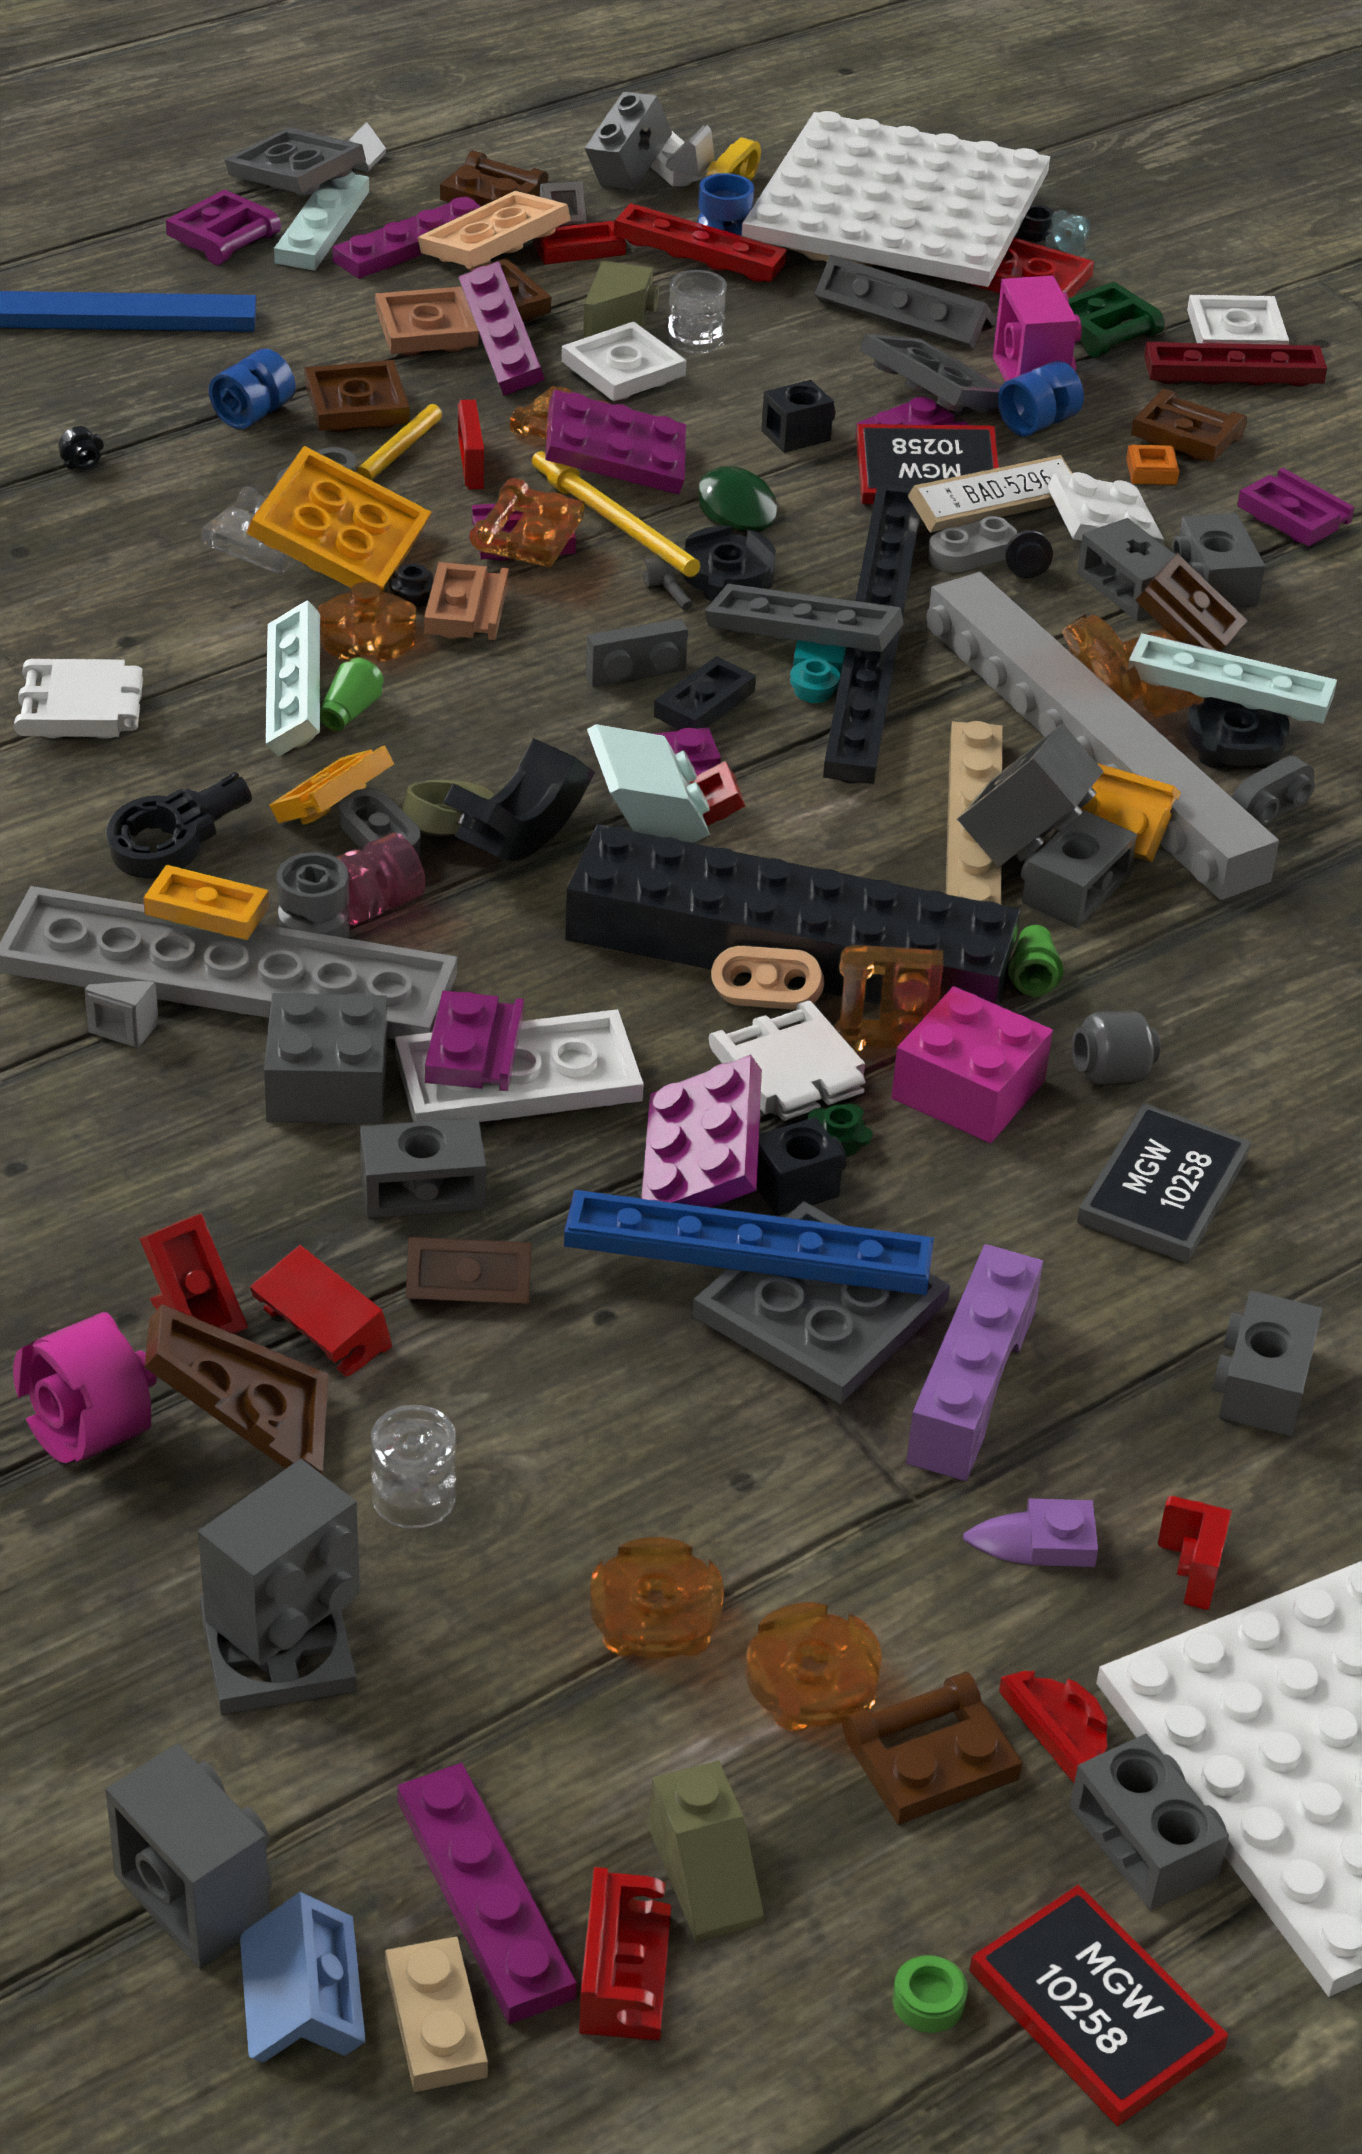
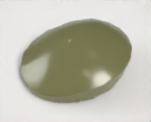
M427 780L417 782L407 787L402 811L419 827L420 833L434 837L455 836L460 827L456 823L460 814L443 803L452 784L458 785L486 799L492 798L494 796L493 792L485 786L458 780Z

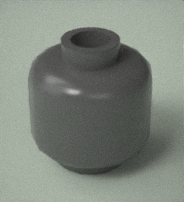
M1133 1010L1095 1012L1086 1017L1081 1027L1076 1028L1072 1038V1058L1078 1071L1084 1072L1087 1079L1096 1085L1134 1084L1144 1080L1151 1070L1152 1063L1158 1061L1161 1051L1160 1038L1157 1031L1150 1028L1148 1021L1141 1013Z

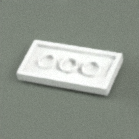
M618 1009L523 1021L508 1091H499L500 1084L483 1083L482 1089L425 1083V1062L432 1032L395 1037V1056L413 1122L478 1117L479 1122L643 1101V1081Z

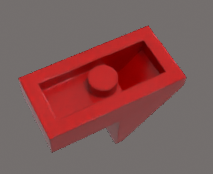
M202 1213L139 1238L161 1290L160 1294L150 1298L156 1310L163 1304L232 1334L249 1328Z

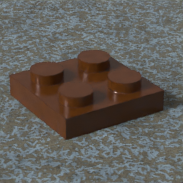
M394 360L304 367L305 386L319 431L344 432L350 428L370 426L389 428L395 424L410 422V407Z

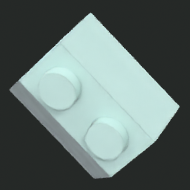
M597 724L587 729L610 794L633 831L660 837H673L690 843L710 835L702 815L710 811V808L696 782L690 784V782L698 779L684 750L675 754L666 737L662 735Z

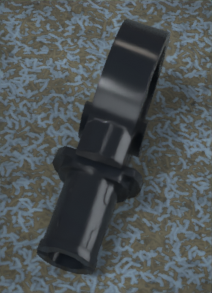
M233 772L218 783L200 792L192 791L189 788L184 790L181 788L168 796H146L123 805L112 815L106 828V837L113 862L121 871L140 878H157L166 865L185 868L197 856L200 844L217 834L214 822L252 801V794L242 776L239 777L237 772ZM147 828H161L162 832L170 833L173 837L163 844H158V852L151 853L149 846L136 845L131 840L130 835L137 836L139 832Z

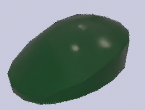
M720 466L706 472L701 477L699 483V507L714 522L745 531L747 529L751 531L764 530L774 522L777 512L776 497L768 484L754 473L736 466Z

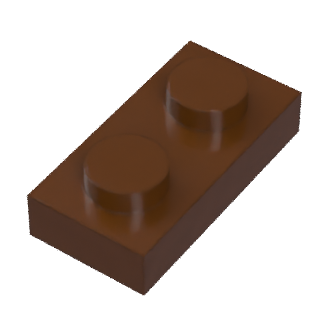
M507 258L499 260L522 321L528 322L534 317L551 313L552 297ZM495 262L488 263V264H484V265H481V266H487V265L493 264V263H495ZM477 266V267H474V268H470V269H469V272H472L474 269H476V268H478V267H481V266Z
M409 1237L406 1298L529 1304L532 1242Z

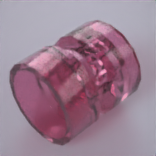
M393 832L364 845L362 851L354 849L336 857L344 863L348 870L350 925L355 926L384 913L386 907L396 908L422 896L424 893L425 875L422 864L410 842L401 834Z

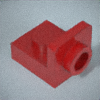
M1169 1496L1166 1500L1157 1544L1161 1548L1181 1552L1176 1575L1189 1578L1183 1604L1209 1610L1232 1510L1200 1501Z

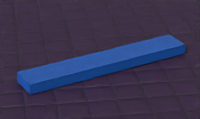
M0 291V328L255 331L256 295Z
M574 1190L564 1231V1247L927 1295L934 1237Z

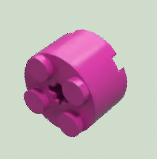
M101 1312L34 1340L20 1348L14 1358L13 1378L18 1399L29 1394L36 1413L26 1418L28 1425L41 1446L54 1459L62 1463H68L75 1459L76 1462L88 1459L151 1428L149 1388L155 1386L157 1376L144 1368L146 1353L141 1350L134 1352L127 1339L119 1331L114 1319L106 1312Z

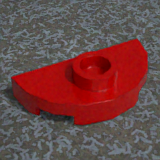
M1026 1670L1001 1677L999 1693L1073 1783L1075 1782L1077 1766L1106 1752L1107 1717L1096 1697L1079 1683L1071 1679H1067L1066 1684L1050 1678H1035L1034 1671Z

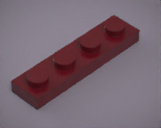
M1146 342L1144 355L1150 380H1158L1166 384H1174L1179 381H1201L1211 385L1222 382H1245L1255 386L1265 383H1289L1293 386H1306L1309 384H1325L1327 373L1321 347L1318 345Z

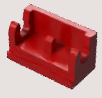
M301 1245L250 1286L252 1296L260 1303L264 1302L266 1304L263 1307L265 1312L272 1317L278 1315L283 1317L325 1351L326 1356L334 1363L347 1356L356 1347L353 1353L343 1359L336 1367L344 1376L352 1375L380 1352L385 1353L393 1346L383 1310Z
M594 1867L581 1986L579 2034L660 2041L671 1904L654 1900L639 1901L633 1897L663 1898L665 1895V1882L644 1875L608 1873V1868Z

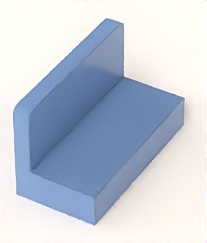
M298 1892L246 1929L240 1937L248 2053L250 2058L261 2063L266 2062L301 2037L343 2056H346L365 2043L353 1916L302 1892Z

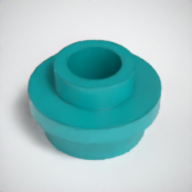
M810 658L796 664L791 669L790 683L794 688V693L805 702L822 703L828 701L839 687V671L823 659Z

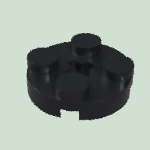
M713 526L698 530L690 534L685 540L684 551L700 562V570L693 577H687L683 573L681 575L690 585L703 590L704 597L707 600L713 602L727 584L770 589L773 586L776 550L773 544L763 535L748 529L747 537L732 535V526Z
M1204 697L1203 704L1196 707L1194 702L1189 709L1186 736L1189 743L1199 751L1198 758L1200 762L1208 767L1221 768L1226 765L1256 766L1265 769L1279 761L1280 754L1287 744L1290 722L1285 714L1264 709H1249L1239 703L1214 697Z

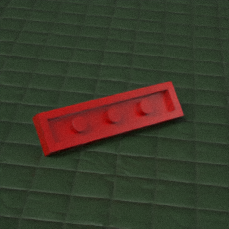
M632 203L624 209L614 222L613 236L626 239L632 245L657 248L666 251L668 255L675 258L687 257L704 262L712 269L731 270L744 274L752 281L772 282L786 263L788 249Z

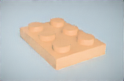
M514 191L418 236L421 253L437 257L442 262L462 264L467 269L488 264L491 262L490 259L502 253L516 252L523 248V243L533 238L552 235L555 233L556 227L570 221L571 218L568 204Z

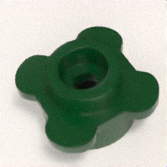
M845 1104L833 1105L827 1109L815 1108L808 1115V1119L817 1117L831 1137H836L841 1142L846 1157L856 1154L861 1146H866L872 1141L873 1132L870 1128L865 1127L862 1120L864 1111L858 1105Z

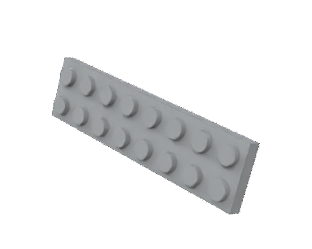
M30 886L0 941V973L71 984L79 987H87L89 984L151 981L156 984L157 999L266 1018L270 1017L272 993L302 992L307 994L387 995L388 1038L395 1039L398 1036L433 1032L442 990L451 991L457 976L456 956L258 924L249 939L244 940L145 915L143 904Z

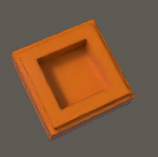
M1128 445L1126 461L1132 484L1177 485L1179 468L1173 446Z

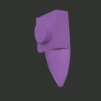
M1028 1498L1027 1510L1025 1512L1009 1513L988 1519L965 1532L963 1540L990 1556L1013 1563L1095 1567L1098 1544L1093 1500Z

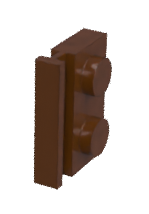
M1178 553L1166 563L1145 590L1135 599L1178 642L1221 652L1247 621Z

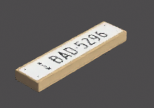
M1058 455L914 485L908 498L931 533L976 522L988 516L1004 517L1054 506L1056 504L1047 488L1053 473L1060 472L1070 475L1073 473L1062 456Z

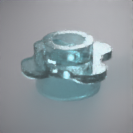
M1062 209L1054 212L1051 217L1053 222L1052 231L1046 237L1047 247L1055 250L1060 249L1075 256H1081L1085 252L1084 244L1089 237L1090 221L1084 216L1068 215L1067 211ZM1066 230H1070V231H1071V237H1070V238L1066 237V235H1065V231H1066Z

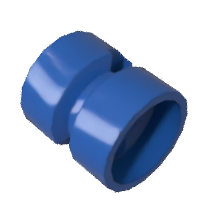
M729 173L714 174L704 178L699 185L698 207L700 214L697 223L742 236L743 222L753 208V183L745 177Z
M270 349L257 350L239 363L217 374L211 379L209 384V398L213 409L221 420L235 429H245L266 416L267 413H271L293 399L296 391L295 379L291 368L277 352Z
M1059 360L1047 363L1033 369L1031 372L1005 381L998 393V408L1003 421L1011 431L1023 437L1048 428L1051 424L1059 423L1075 416L1081 410L1084 401L1080 378L1071 366Z

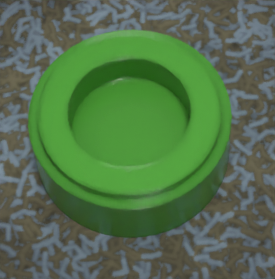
M933 1955L918 1956L904 1963L896 1974L892 1996L893 2007L898 2017L909 2027L926 2033L942 2032L953 2027L961 2019L965 2010L968 1986L961 1970L951 1961Z

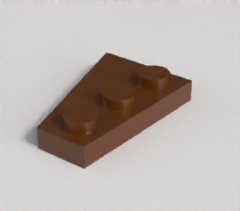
M162 1304L149 1318L144 1368L285 1469L299 1459H303L322 1474L328 1373Z

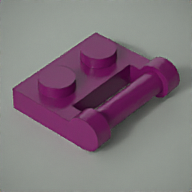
M225 189L166 219L167 236L185 243L190 248H196L204 252L207 259L214 265H219L229 260L234 251L261 237L270 238L281 230V222L275 212Z

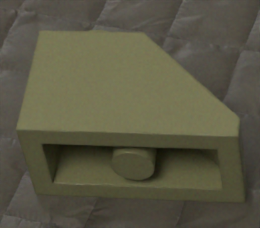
M607 261L601 262L584 303L583 339L631 322L637 323L642 328L644 327L649 311L656 312L659 299V286L652 285V267Z
M717 1760L652 1777L649 1830L695 1942L762 1925L764 1923V1913L744 1816L720 1761Z

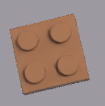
M462 286L375 293L376 312L391 354L416 355L421 351L432 350L456 352L467 347H478L479 331Z

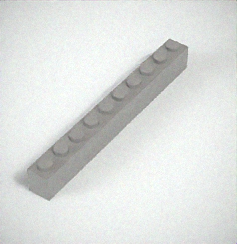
M977 572L931 587L930 606L927 611V627L985 680L990 687L1000 694L1016 712L1029 721L1044 738L1063 723L1096 763L1174 785L1181 792L1179 800L1175 799L1170 810L1172 816L1160 844L1217 898L1223 900L1271 882L1279 840L985 575Z

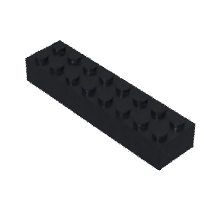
M597 824L567 887L565 940L712 970L713 963L719 954L734 946L801 950L812 955L822 970L824 976L822 993L928 1014L953 986L993 1004L1000 1005L1009 976V963L1015 951L1020 909L1003 906L991 901L983 902L948 895L941 891H928L893 884L886 880H874L839 873L832 869H819L789 863L777 858L769 859L734 852L727 848H714L680 841L673 837H660L630 831L623 827ZM746 972L738 974L739 976L751 978L752 976L750 973ZM794 977L790 980L788 986L802 988L805 985L806 979L804 977Z

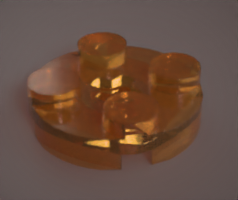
M371 582L357 583L351 588V592L340 594L321 604L317 609L320 613L321 646L329 654L339 659L350 662L353 658H360V655L376 654V662L389 661L403 655L414 645L416 629L415 605L406 602L396 595L381 592L377 584Z
M1086 614L1062 629L1070 653L1121 699L1129 704L1140 697L1142 686L1138 671L1135 666L1126 670L1120 656L1127 652V649L1104 620L1094 614L1087 618Z
M645 1537L628 1541L619 1546L617 1556L608 1560L604 1566L602 1559L594 1569L591 1578L590 1613L595 1626L604 1635L603 1641L605 1646L616 1655L629 1656L634 1654L648 1658H668L682 1654L693 1656L705 1651L709 1646L711 1634L720 1623L723 1610L724 1585L718 1568L710 1559L707 1567L702 1560L692 1556V1546L672 1538ZM660 1590L664 1599L670 1601L662 1604H653L645 1601V1599H648L649 1591Z
M802 1602L781 1607L768 1614L759 1623L757 1635L751 1642L749 1641L747 1649L746 1680L755 1699L765 1709L773 1713L774 1720L780 1727L797 1732L803 1731L810 1726L823 1727L842 1723L843 1715L863 1708L870 1710L875 1704L882 1664V1651L877 1637L863 1620L849 1613L847 1621L840 1616L827 1614L828 1605ZM812 1656L817 1664L828 1662L829 1665L822 1671H809L802 1668V1658Z

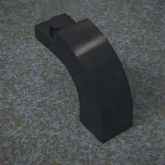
M533 738L515 774L498 794L490 799H486L458 785L452 784L443 803L460 814L456 822L460 827L455 837L503 860H520L534 854L560 831L581 801L595 772L578 758Z

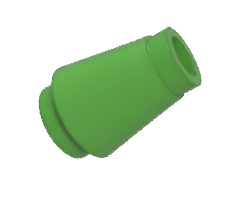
M353 658L350 662L342 663L339 666L320 708V721L327 728L334 731L343 730L346 725L381 697L384 677L378 667L363 658Z
M1031 925L1024 928L1019 935L1018 943L1009 963L1008 975L1012 984L1019 991L1028 996L1039 997L1050 993L1060 983L1064 970L1050 932L1043 926Z

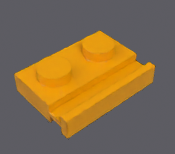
M381 746L373 752L370 749L341 757L269 804L278 823L300 818L303 825L311 823L329 813L331 806L355 790L366 788L367 782L393 766L394 762L386 746Z
M1097 763L1104 771L1092 786L1097 794L1081 810L1083 809L1136 833L1134 857L1153 862L1172 816L1170 810L1175 799L1179 800L1181 792L1174 785Z

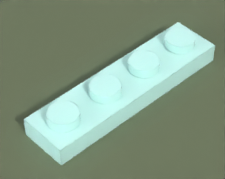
M351 172L345 177L329 179L319 184V190L311 195L274 247L275 264L316 270L369 193V177L356 175Z
M308 600L268 624L266 745L278 757L293 748L307 745L315 735L320 733V613Z
M1141 633L1129 659L1127 677L1143 680L1150 685L1173 687L1192 692L1200 697H1214L1239 703L1249 709H1264L1289 715L1299 721H1314L1322 724L1333 700L1337 683L1336 679Z

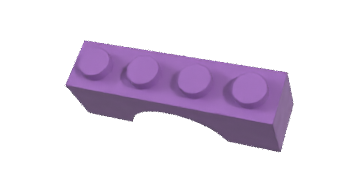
M984 1244L913 1410L906 1464L963 1481L968 1480L985 1438L993 1401L1011 1351L1019 1353L1035 1314L1043 1260Z

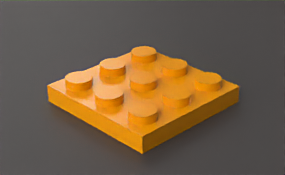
M304 446L251 519L246 534L263 542L269 548L276 549L300 561L310 569L321 572L350 587L354 592L378 601L388 586L393 573L399 569L426 527L432 512Z

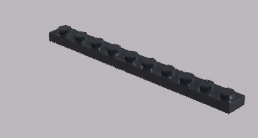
M877 484L855 601L901 607L903 618L920 515L908 498L912 488ZM901 628L882 652H866L857 648L846 647L825 755L823 778L837 779L846 783L861 782L874 784Z

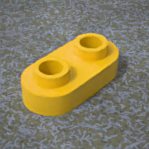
M743 137L739 138L728 147L717 161L711 162L706 177L714 174L729 173L740 175L751 181L760 163V143Z

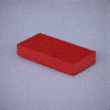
M614 221L556 227V231L552 235L533 238V245L544 265L626 255L625 239L613 236Z
M476 399L460 400V403H458V445L465 487L467 486L468 490L484 489V445Z

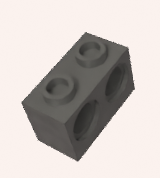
M1147 1733L1077 1766L1070 1809L1150 1911L1219 1877L1229 1839L1226 1826L1219 1813L1210 1805H1204L1187 1784L1184 1774L1175 1759L1170 1755H1164Z

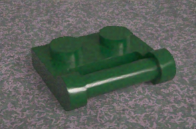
M1114 281L1068 298L1074 315H1078L1081 320L1082 334L1080 341L1084 344L1086 352L1091 357L1106 354L1109 352L1110 347L1143 334L1149 337L1161 333L1165 327L1164 316L1159 309ZM1129 319H1133V320H1131V321H1128V322H1126V323H1123V324L1119 325V324H1120L1121 322H1123V321H1126V320H1129ZM1115 326V327H1113V328L1104 330V329L1107 328V327Z

